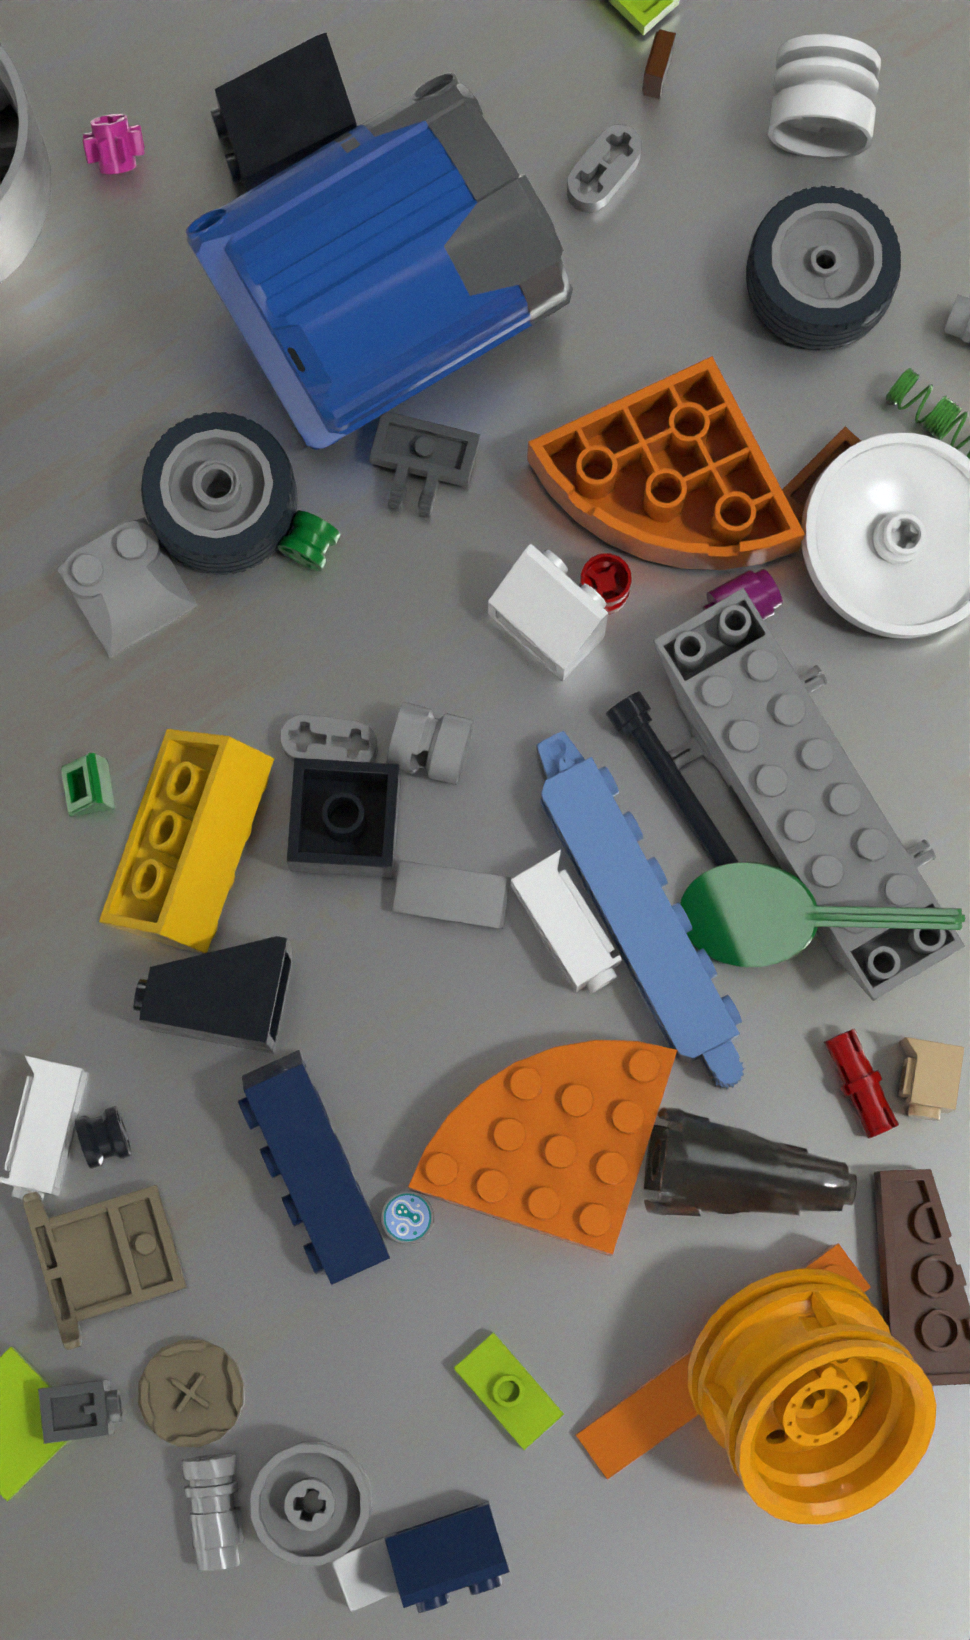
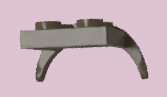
M157 1185L54 1217H49L38 1192H31L23 1196L24 1210L63 1346L67 1350L82 1345L81 1321L187 1288Z

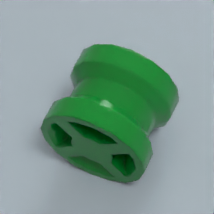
M298 510L292 518L294 527L288 536L282 537L277 547L284 555L296 563L320 572L327 563L325 557L327 550L330 546L337 545L341 533L322 518L309 512Z

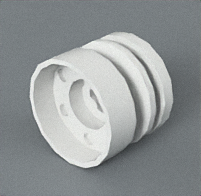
M831 34L803 35L782 44L778 48L776 58V73L773 87L777 94L772 99L768 137L772 143L786 152L819 159L847 158L859 155L870 148L873 140L876 113L872 100L876 98L879 82L877 79L881 67V58L877 51L862 41Z

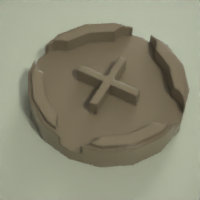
M180 1340L163 1347L148 1362L138 1382V1405L145 1424L161 1439L177 1447H202L221 1439L237 1423L245 1403V1382L238 1363L224 1348L205 1340Z

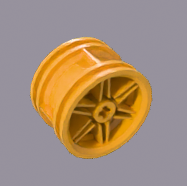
M800 1268L774 1273L753 1282L729 1298L711 1316L695 1341L688 1364V1389L693 1406L717 1443L726 1449L730 1466L758 1507L777 1519L795 1524H825L844 1520L868 1510L896 1491L914 1472L928 1449L935 1429L937 1408L932 1384L906 1347L891 1336L888 1325L863 1290L844 1276L822 1269Z

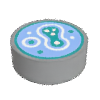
M401 1191L392 1195L384 1204L381 1212V1223L386 1234L395 1242L404 1245L416 1244L424 1240L431 1232L434 1225V1212L430 1202L423 1195L414 1191Z

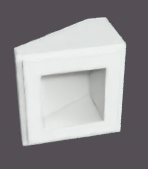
M384 1537L352 1549L343 1557L332 1561L351 1612L398 1592Z

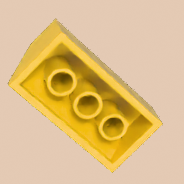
M167 729L99 922L175 948L203 954L207 953L211 940L217 932L218 920L228 891L234 883L235 871L245 842L251 834L252 822L261 796L268 785V776L275 758L230 736Z

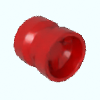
M611 553L598 554L591 557L584 564L579 587L585 583L595 589L607 604L604 609L608 612V615L620 611L628 600L632 583L631 570L628 564L619 556Z

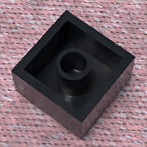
M294 758L287 864L290 871L394 878L401 784L399 764Z

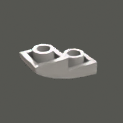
M400 860L392 912L503 929L511 877Z

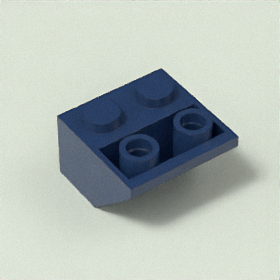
M489 1501L391 1533L385 1537L403 1608L416 1604L418 1613L430 1611L450 1603L449 1593L465 1587H469L471 1595L497 1588L502 1585L501 1575L510 1572L509 1562Z

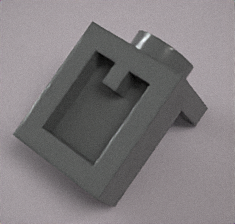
M109 1380L38 1389L44 1444L115 1434L114 1423L122 1422L120 1392L118 1389H110Z

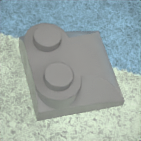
M145 517L118 525L72 552L57 567L60 576L110 658L198 607Z

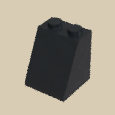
M327 33L316 35L215 89L218 108L210 110L218 139L228 137L232 148V153L225 154L233 184L243 182L245 192L255 188L357 127Z
M275 936L152 966L149 969L148 979H139L133 1009L140 1011L139 1020L154 1032L274 1054L294 956L293 948L288 938Z

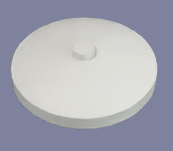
M901 432L887 433L868 438L851 446L835 458L814 483L805 503L801 523L805 533L804 539L801 541L805 564L815 587L824 600L835 612L853 625L870 633L890 638L908 639L932 635L951 627L970 614V459L956 448L938 439L921 434Z

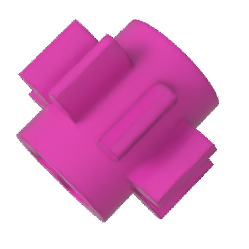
M110 114L93 119L90 122L92 132L84 133L82 140L87 163L98 162L102 174H119L136 168L135 156L145 154L141 126L139 124L129 126L128 117L125 114Z

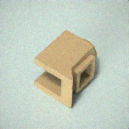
M909 1037L899 1041L898 1043L908 1058L903 1060L898 1097L904 1098V1107H909L908 1116L940 1121L941 1113L948 1114L956 1110L965 1047Z

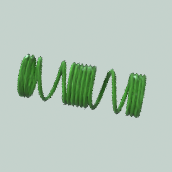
M908 368L886 395V400H889V403H892V405L898 404V410H904L925 394L917 410L915 423L924 422L923 429L926 428V431L932 433V436L934 435L935 438L941 440L961 420L950 444L953 447L968 417V412H964L957 417L962 407L956 405V402L953 403V400H950L947 396H943L928 415L918 420L920 412L933 389V385H928L914 399L901 407L903 398L920 377L914 370ZM970 436L954 448H961L970 440ZM969 451L968 454H967V457H968L969 459H970V451Z

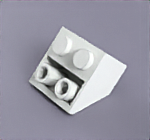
M530 544L489 599L488 614L558 678L564 681L604 639L608 612L604 607L607 604L602 596L588 584L584 583L579 587L566 575L568 572L567 566L552 551L545 549L541 553L535 546Z

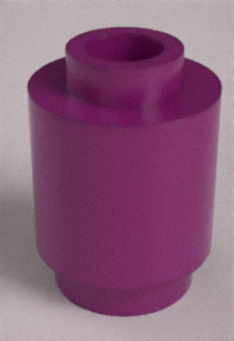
M763 568L756 573L748 570L707 592L709 604L703 606V611L744 588L762 619L765 620L774 615V609L783 604V599L774 579L766 569Z

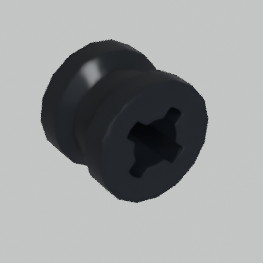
M117 1106L105 1109L102 1116L93 1119L87 1116L75 1119L78 1139L90 1169L102 1166L105 1159L113 1156L120 1159L132 1156L127 1131Z

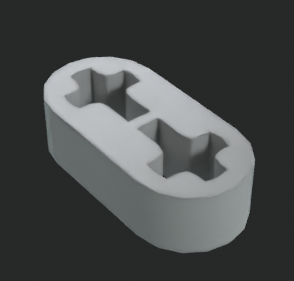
M623 124L609 126L598 136L572 168L568 175L567 197L575 209L587 213L601 210L636 169L640 162L642 141L639 134L633 128ZM623 142L628 144V157L621 153L611 164L607 163L611 151L610 143L616 147L620 146ZM597 173H600L598 194L594 191H589L586 195L581 194L580 180L588 184Z
M299 714L289 718L280 732L282 748L286 756L293 762L294 758L373 763L378 753V742L374 731L367 724L359 721ZM302 727H309L312 737L325 739L326 743L325 745L310 743L306 751L300 752L296 742L290 740L291 735H299ZM352 734L361 735L362 743L369 745L368 750L359 751L357 758L352 759L348 757L346 748L332 746L333 741L350 742Z

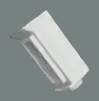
M560 849L511 879L513 885L510 888L575 993L586 986L590 993H594L617 978L614 969L620 966L622 958L618 955L612 959L611 955L615 950L566 870L558 872Z
M25 1056L34 1073V1077L27 1076L4 1166V1170L9 1171L10 1174L8 1179L0 1177V1183L13 1186L12 1197L23 1199L25 1194L38 1192L43 1200L45 1193L55 1196L60 1194L76 1129L75 1119L79 1117L89 1073L83 1071L82 1068Z

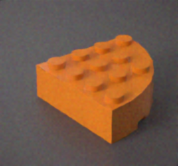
M713 356L528 441L527 461L551 497L577 523L601 540L643 560L681 569L727 570L764 564L797 552L800 549L801 541L804 539L805 533Z
M591 1040L553 1047L514 1062L480 1084L447 1116L426 1146L408 1186L409 1190L607 1256H612L677 1050L640 1041Z

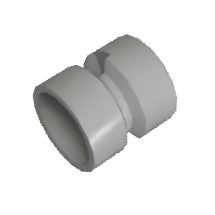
M403 702L393 729L386 763L399 764L401 771L413 774L420 768H424L429 778L457 785L467 755L474 720L449 713L437 719L434 718L432 709Z

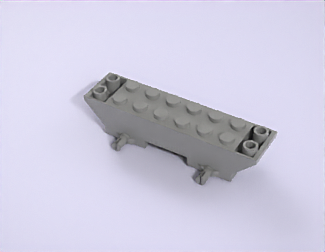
M744 588L653 640L677 695L676 702L690 724L692 736L691 739L667 751L671 759L674 760L673 762L679 770L702 755L715 765L728 787H733L781 868L797 877L806 885L814 896L817 905L941 908L917 869L936 858L933 849L914 858L916 855L927 850L930 844L927 840L923 839L922 842L905 850L809 695L812 691L827 684L825 675H820L822 670L818 665H815L800 676L796 674ZM818 927L815 934L825 944L836 964L840 963L872 1001L965 947L956 930Z

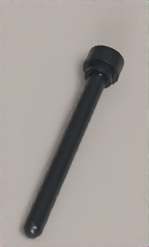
M638 691L609 709L606 715L616 731L622 730L626 737L633 736L716 866L738 863L739 861L649 725L652 721L648 714L651 707L641 692Z

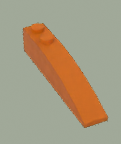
M839 1243L831 1245L801 1267L802 1269L827 1270L844 1276L861 1288L863 1292L871 1288ZM693 1348L576 1434L607 1480L699 1415L693 1406L688 1389V1364Z

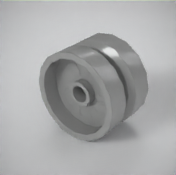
M326 1441L300 1442L275 1454L259 1471L250 1493V1518L259 1540L277 1558L297 1566H323L343 1557L362 1537L372 1513V1487L363 1466L346 1449ZM310 1491L318 1492V1499L323 1500V1506L317 1512H310L303 1505V1497Z

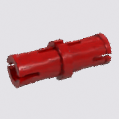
M854 1028L825 1041L824 1044L844 1084L840 1087L844 1097L849 1095L869 1139L893 1129L899 1123L889 1107L879 1083L883 1080L879 1070H873Z

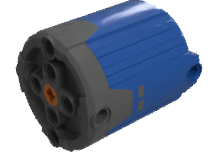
M454 73L443 74L431 79L410 96L228 204L203 214L186 229L188 244L303 441L311 449L318 450L333 445L353 431L570 303L573 288L569 283L561 259L564 250L549 214L538 198L526 174L519 175L496 135L483 118V112L478 100L464 84L458 81Z

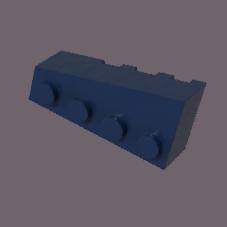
M300 1050L242 1075L243 1091L246 1097L238 1100V1104L250 1130L258 1126L262 1130L268 1145L259 1150L271 1177L275 1178L282 1175L290 1194L281 1198L293 1226L295 1227L303 1223L312 1242L303 1245L314 1273L317 1275L325 1271L331 1285L390 1259V1256L362 1190L353 1176V1171L342 1145L331 1127L330 1119L319 1093L309 1078L306 1070L307 1066Z

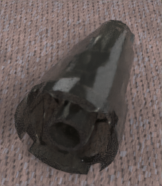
M662 1107L657 1114L659 1119H665L669 1123L667 1127L654 1125L649 1141L644 1189L657 1191V1200L644 1199L645 1208L648 1213L662 1216H701V1213L735 1214L740 1212H757L801 1216V1212L839 1213L844 1205H852L857 1191V1176L854 1173H849V1167L844 1162L808 1153L806 1148L768 1140L744 1129L710 1122L709 1118L687 1113L680 1108Z

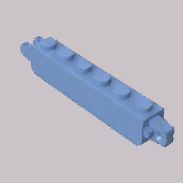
M564 731L544 739L536 745V750L547 778L541 793L540 805L669 1048L677 1050L675 1059L687 1063L700 1059L708 1076H712V1081L716 1084L715 1086H720V1089L724 1087L726 1090L728 1087L733 1088L734 1085L739 1083L738 1081H741V1076H744L743 1070L745 1069L742 1067L743 1062L739 1061L740 1056L732 1043L740 1035L736 1025L742 1023L741 1016L729 995L721 998L711 980L717 976V972L706 951L703 948L695 951L686 933L693 929L684 909L679 902L671 906L662 887L666 886L668 881L660 864L655 857L647 860L642 852L638 841L644 838L636 819L630 811L624 814L620 811L613 797L619 794L613 776L606 766L598 769L592 757L585 760Z

